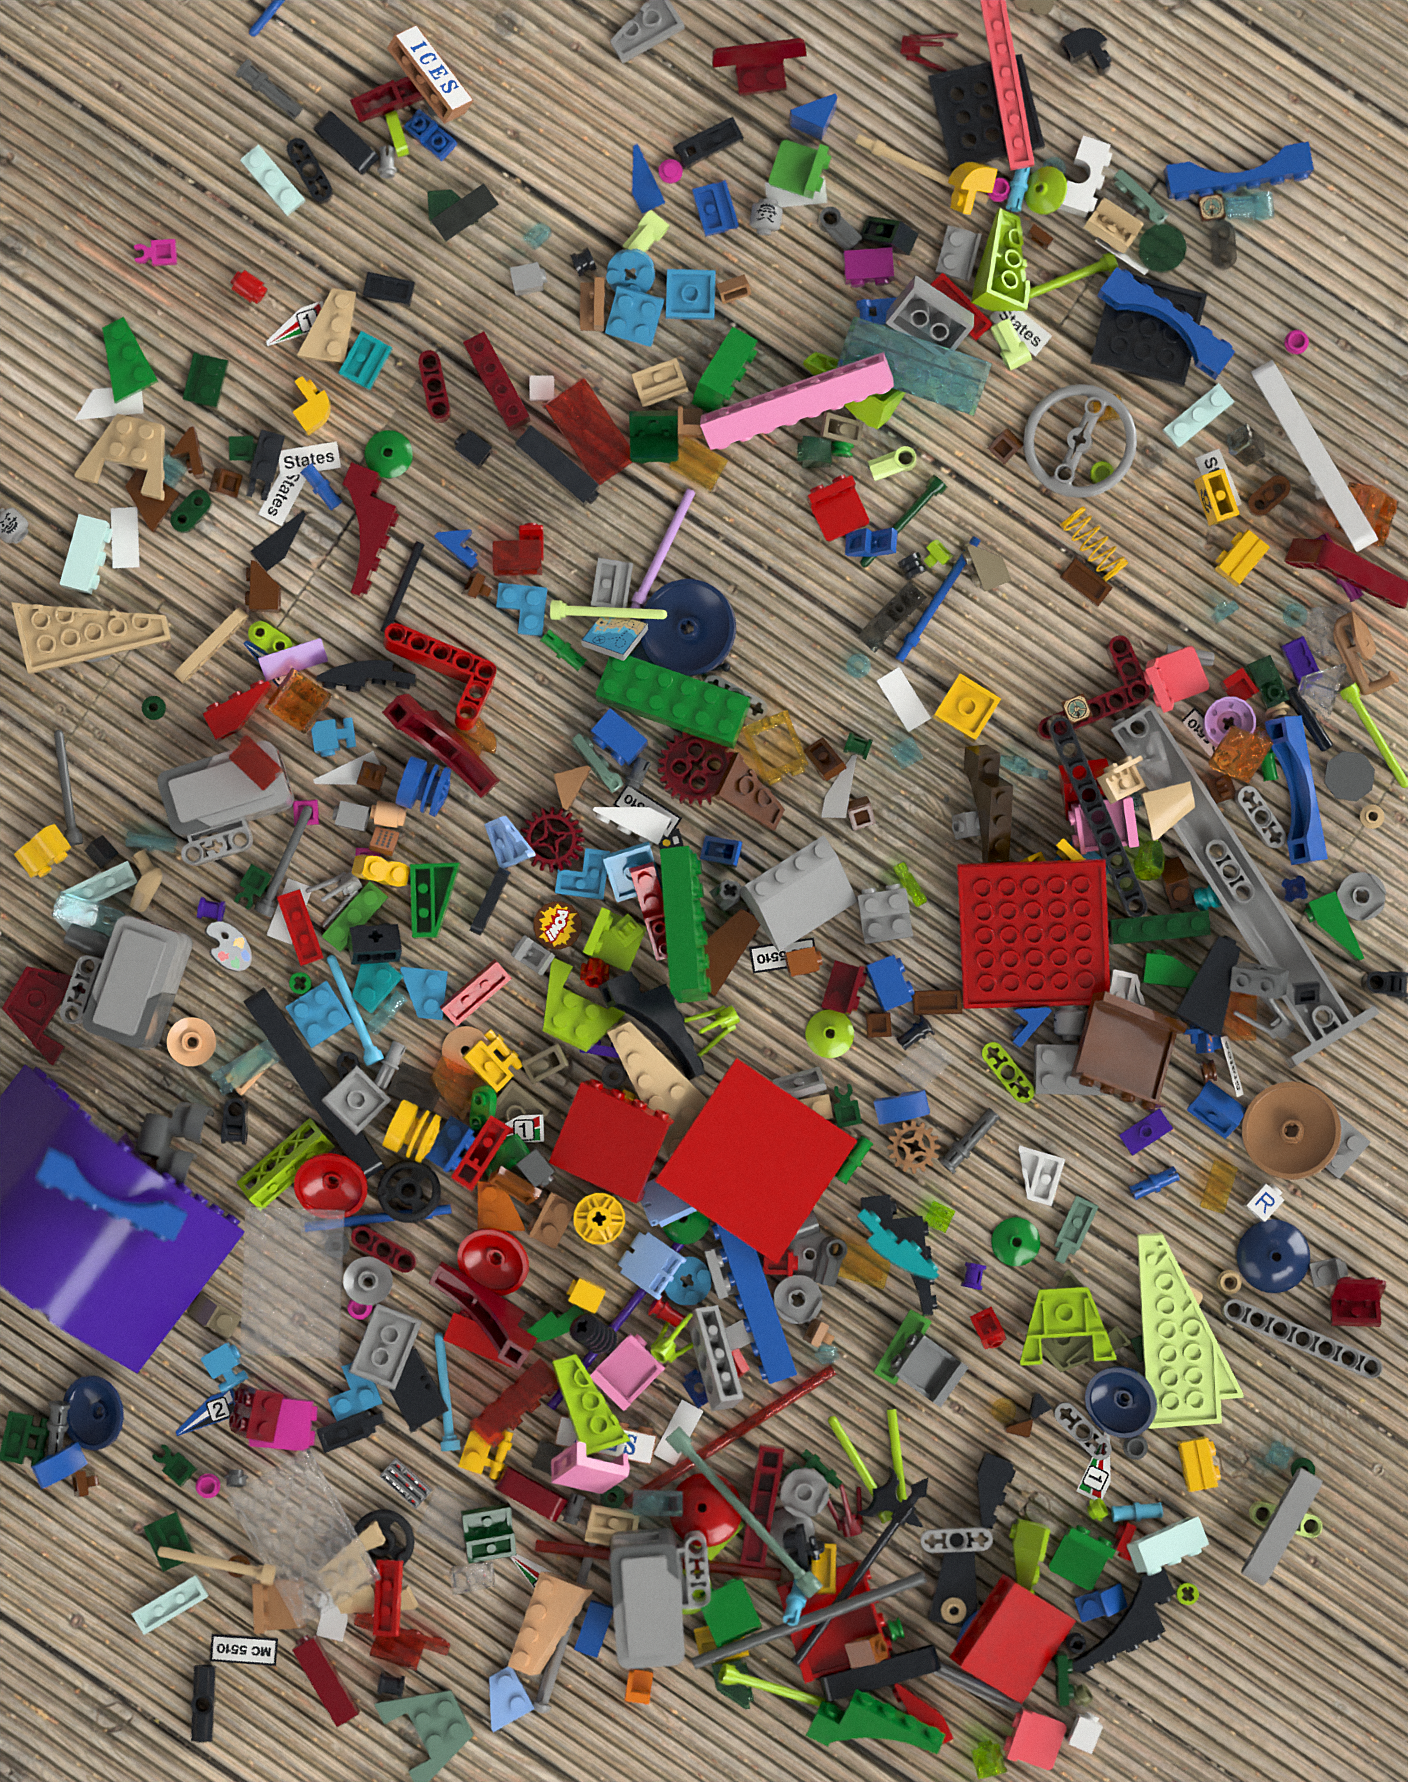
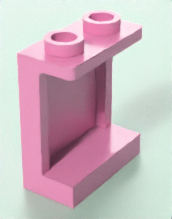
M1128 795L1113 804H1110L1107 798L1103 799L1122 845L1129 848L1139 846L1133 798ZM1079 803L1071 804L1072 811H1068L1070 826L1074 825L1075 835H1072L1073 848L1077 849L1080 855H1085L1086 852L1097 851L1098 847ZM1100 810L1093 812L1091 816L1092 821H1100L1103 818V812ZM1112 833L1103 834L1101 843H1110L1113 837Z
M630 1333L590 1374L592 1380L623 1411L666 1368L663 1363L657 1361L651 1352L645 1348L648 1343L638 1333L635 1336Z
M581 1442L574 1443L551 1459L552 1483L599 1494L605 1493L627 1478L630 1470L627 1454L622 1453L609 1463L586 1458V1444Z

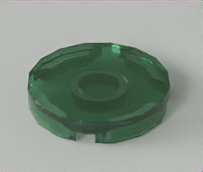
M1167 224L1154 225L1147 229L1140 238L1138 245L1139 258L1144 266L1158 273L1171 272L1179 267L1184 260L1187 250L1186 240L1182 233Z

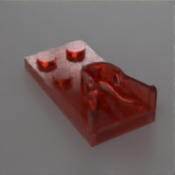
M580 377L576 383L541 405L543 409L547 410L592 479L599 486L633 463L630 461V445L585 378Z

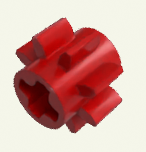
M589 958L587 964L581 963L580 980H584L585 984L591 988H598L603 982L609 980L610 966L605 965V962L600 958Z

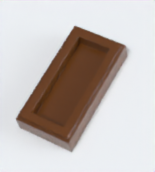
M1076 558L1059 577L1097 608L1113 588Z
M962 989L914 991L915 994L912 995L913 1015L962 1014Z

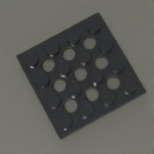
M1018 54L1015 57L1032 151L1044 149L1045 143L1023 56ZM991 61L928 76L951 171L966 162L985 163L1006 158L1007 152ZM982 83L987 87V92L979 95L974 91V86ZM960 89L964 93L963 99L954 100L950 95L951 91ZM982 107H990L993 110V115L990 118L982 117L980 114ZM960 112H966L970 120L965 124L959 123L956 115ZM990 129L996 130L999 138L996 141H990L986 138L985 133ZM966 135H971L975 138L976 143L971 147H967L963 144L962 138Z

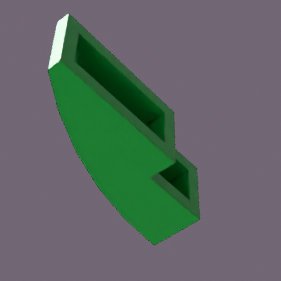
M576 1304L560 1317H557L553 1310H551L526 1331L538 1338L536 1343L547 1341L569 1332L573 1320L577 1316L585 1314V1312Z

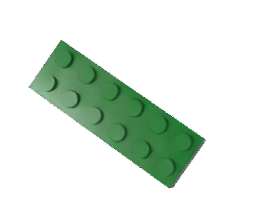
M629 655L624 661L609 657L595 693L597 702L731 749L735 748L751 705L750 698Z
M689 846L660 849L670 992L678 1003L708 1000V992H711V981L709 977H706V969L710 965L708 954L704 952V945L708 944L707 932L703 930L702 921H706L704 906L701 907L700 899L704 898L703 884L699 883V875L702 874V863Z

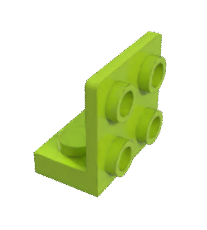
M602 907L583 953L593 958H600L605 963L628 972L647 928L637 923L644 930V933L626 948L610 931L623 917Z

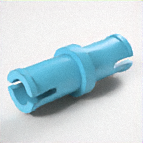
M1031 167L1015 170L1013 180L1009 183L1011 190L1006 209L1010 210V207H1012L1011 211H1021L1024 193L1028 191L1029 187L1027 181Z
M1134 1502L1133 1505L1112 1506L1111 1516L1113 1522L1124 1520L1141 1522V1519L1162 1518L1163 1509L1161 1502L1152 1504Z
M796 1579L793 1581L791 1593L786 1598L787 1608L783 1616L785 1623L788 1617H790L788 1625L791 1626L798 1624L801 1609L806 1604L805 1594L795 1584L797 1582Z

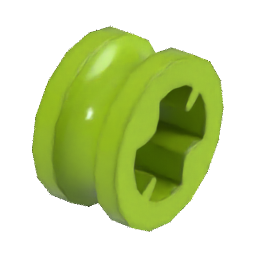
M1182 1583L1176 1589V1598L1184 1605H1192L1198 1600L1199 1591L1192 1583ZM1185 1587L1187 1590L1189 1587L1193 1589L1191 1593L1193 1598L1190 1601L1188 1598H1186V1601L1182 1599L1184 1595L1182 1589Z

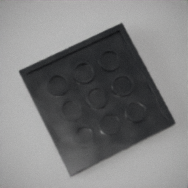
M1133 275V279L1140 284L1145 283L1153 289L1154 294L1160 298L1165 297L1170 300L1175 309L1188 313L1193 318L1192 321L1200 326L1207 294ZM1105 302L1090 364L1183 388L1192 354L1179 333L1168 323L1156 316L1141 311L1116 310Z

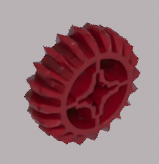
M551 806L549 809L550 814H546L545 809L541 808L542 816L539 818L535 812L531 813L535 821L532 823L529 819H525L524 822L530 827L529 829L521 827L520 831L527 834L523 838L533 851L536 848L547 847L552 851L554 859H545L535 852V856H533L535 859L532 861L531 866L535 867L540 862V871H544L545 866L549 865V872L553 873L554 865H558L559 871H562L563 866L561 863L566 862L567 866L571 867L572 863L569 858L579 859L574 851L583 852V847L578 846L577 842H585V838L577 837V834H581L584 831L583 828H574L579 824L578 819L572 822L569 821L573 815L571 812L566 817H563V808L559 809L557 815L554 814V807ZM550 820L560 821L570 830L556 832L552 829ZM543 822L544 835L532 842V834L535 828ZM547 828L550 829L551 833H554V836L557 835L559 839L555 840L556 851H554L553 846H550V843H545L549 834ZM572 837L570 849L561 857L559 852L560 843Z

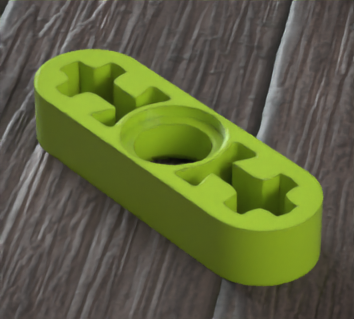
M996 1042L984 1045L981 1051L982 1059L1011 1096L1020 1103L1030 1101L1034 1096V1087L1003 1047ZM988 1047L999 1050L997 1056L1000 1060L1003 1057L1007 1059L997 1069L993 1066L997 1064V1061L993 1057L988 1059L986 1056L989 1053ZM1006 1065L1012 1066L1015 1071L1014 1077L1010 1080H1006L1001 1076V1069ZM1020 1076L1022 1081L1018 1083L1021 1087L1027 1086L1029 1088L1027 1091L1028 1097H1018L1019 1089L1016 1085L1011 1089L1008 1084L1013 1083Z

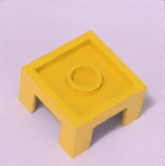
M959 674L932 718L942 724L944 722L963 733L966 739L974 743L1001 698L964 675Z

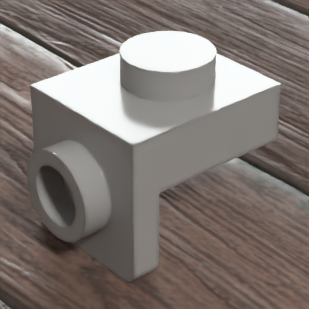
M977 811L964 812L952 816V830L956 840L981 836Z
M525 935L515 944L514 951L511 956L541 976L555 957L554 954Z

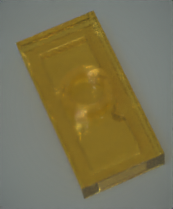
M1213 1160L1199 1207L1224 1214L1238 1167Z

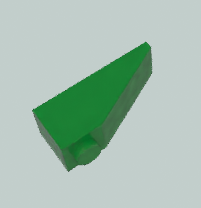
M1335 891L1305 903L1306 909H1304V914L1309 923L1313 922V925L1355 961L1364 959Z
M1151 949L1150 953L1144 954L1141 983L1187 988L1196 972L1174 957L1165 955L1164 950Z

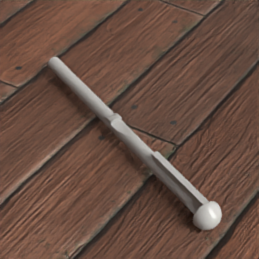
M588 1542L576 1580L577 1583L586 1584L597 1549V1543ZM574 1619L547 1662L536 1701L533 1702L535 1710L539 1713H547L552 1708L551 1705H548Z

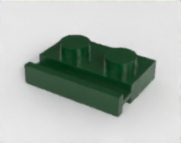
M194 352L182 398L183 401L218 409L229 361Z
M177 1511L143 1527L163 1572L185 1562L160 1557L158 1550L161 1546L196 1554Z
M1057 1651L1054 1655L1056 1701L1059 1706H1070L1069 1699L1074 1698L1073 1684H1069L1068 1674L1073 1673L1072 1659H1068L1065 1651Z

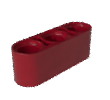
M426 350L420 354L418 364L427 408L434 422L444 423L450 418L451 409L442 364L436 352ZM428 358H433L436 360V365L433 368H426L423 366L424 361ZM431 382H439L441 388L437 392H432L428 389ZM437 405L446 407L445 413L440 416L435 415L433 409Z
M360 1226L354 1229L351 1234L353 1245L399 1272L408 1273L417 1265V1257L412 1251L370 1227ZM360 1230H364L369 1234V1241L366 1244H361L357 1241L356 1236ZM385 1242L390 1245L391 1252L388 1256L379 1254L378 1246L380 1243ZM404 1254L409 1255L412 1259V1265L409 1268H403L399 1264V1259Z
M505 1466L494 1486L499 1492L553 1522H557L568 1502L563 1496L509 1466Z

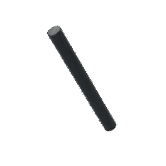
M415 542L380 629L383 633H385L388 625L394 623L425 546L421 542Z

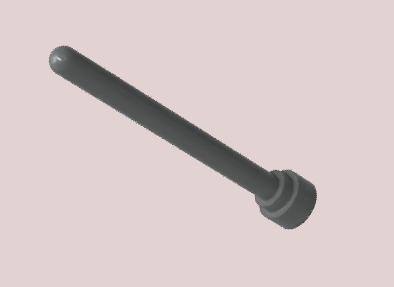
M58 729L54 732L67 828L63 836L71 846L83 844V836L79 829L76 828L64 733Z
M310 806L303 808L265 897H261V900L257 901L254 910L261 914L272 917L274 913V898L312 814Z

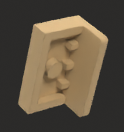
M1103 198L1084 228L1093 236L1099 237L1108 243L1114 250L1124 254L1144 224L1108 199Z
M1130 755L1118 762L1119 767L1117 763L1103 769L1105 774L1097 778L1110 804L1146 786L1135 766L1136 763L1143 760L1141 755L1134 759Z

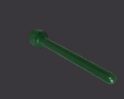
M932 475L927 481L926 490L892 526L898 531L897 535L933 496L941 495L948 488L936 475ZM877 556L863 557L860 565L864 568L868 567Z

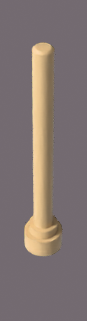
M162 1546L158 1550L160 1557L253 1576L260 1580V1583L272 1585L276 1573V1566L270 1564L255 1567Z

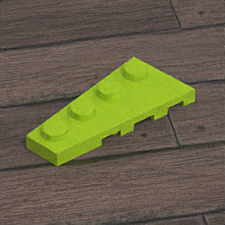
M577 1354L553 1361L552 1366L577 1441L586 1444V1456L631 1441L619 1425L616 1416L612 1414L607 1406L606 1400L595 1387L592 1378Z

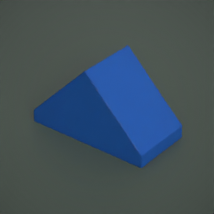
M705 835L700 859L736 868L742 842Z

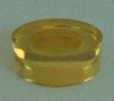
M999 1398L992 1405V1415L997 1421L1007 1423L1015 1417L1016 1406L1008 1398Z

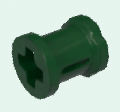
M850 732L843 752L857 754L866 760L873 739L865 740L854 736Z

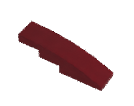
M406 76L396 82L394 80L389 81L351 99L350 102L359 122L362 123L383 116L386 113L402 109L425 98L410 78Z

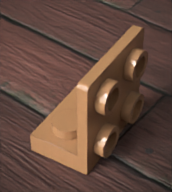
M304 1578L274 1579L272 1585L262 1584L260 1580H255L252 1583L254 1634H263L267 1630L298 1629L307 1626Z

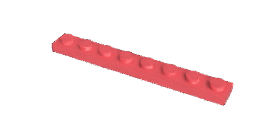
M980 0L1010 170L1034 167L1006 1Z

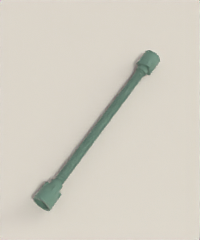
M679 1426L665 1439L678 1454L682 1452L684 1456H689L693 1464L702 1471L701 1473H704V1476L706 1475V1478L710 1480V1483L717 1490L719 1489L721 1495L723 1494V1497L727 1499L729 1504L734 1509L736 1508L738 1514L740 1513V1516L744 1518L746 1523L751 1525L750 1527L757 1532V1535L762 1537L761 1539L766 1542L765 1544H768V1547L772 1549L774 1554L779 1556L778 1558L795 1575L797 1587L808 1599L812 1597L823 1586L810 1570L806 1573L803 1568H799L797 1563L792 1561V1558L790 1559L788 1553L786 1554V1551L782 1549L778 1542H775V1539L773 1540L769 1532L764 1530L765 1528L760 1525L761 1523H758V1520L752 1516V1513L747 1511L748 1509L741 1504L737 1497H734L733 1492H730L731 1490L724 1485V1482L717 1478L716 1473H713L714 1471H711V1468L707 1466L705 1461L700 1459L701 1457L696 1454L697 1452H694V1447L690 1444L692 1440Z

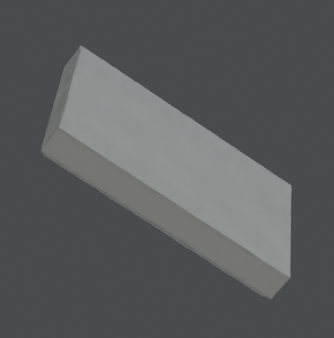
M377 1303L349 1373L395 1391L422 1321Z

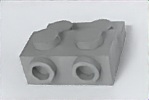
M900 884L885 886L886 891L876 892V888L861 890L862 895L857 896L864 944L913 937L906 888H900Z

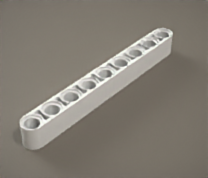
M1270 360L1251 371L1260 390L1355 551L1358 552L1378 541L1375 532L1274 361Z

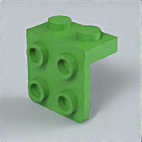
M783 140L769 177V185L813 199L815 192L821 191L824 182L821 174L823 169L828 170L832 158L831 155H828L829 147L820 144L818 150L789 140Z

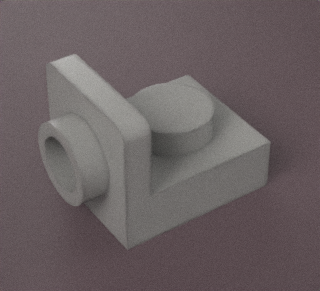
M1339 1257L1309 1263L1314 1288L1334 1284L1337 1279L1348 1276L1345 1261L1341 1262Z

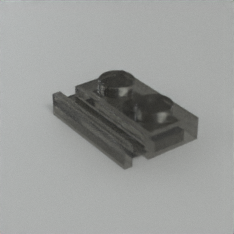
M402 1062L387 1095L401 1102L402 1100L417 1105L418 1109L423 1112L426 1110L431 1111L430 1115H432L447 1082Z

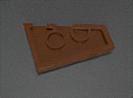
M739 752L734 753L714 796L766 829L775 831L785 811L784 807L772 792L763 786L757 778L758 775L755 771L746 765L742 755Z

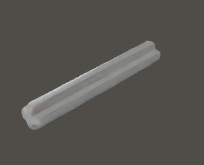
M940 1662L942 1669L932 1673L1014 1714L1016 1712L1019 1713L1023 1703L1017 1702L1001 1691Z

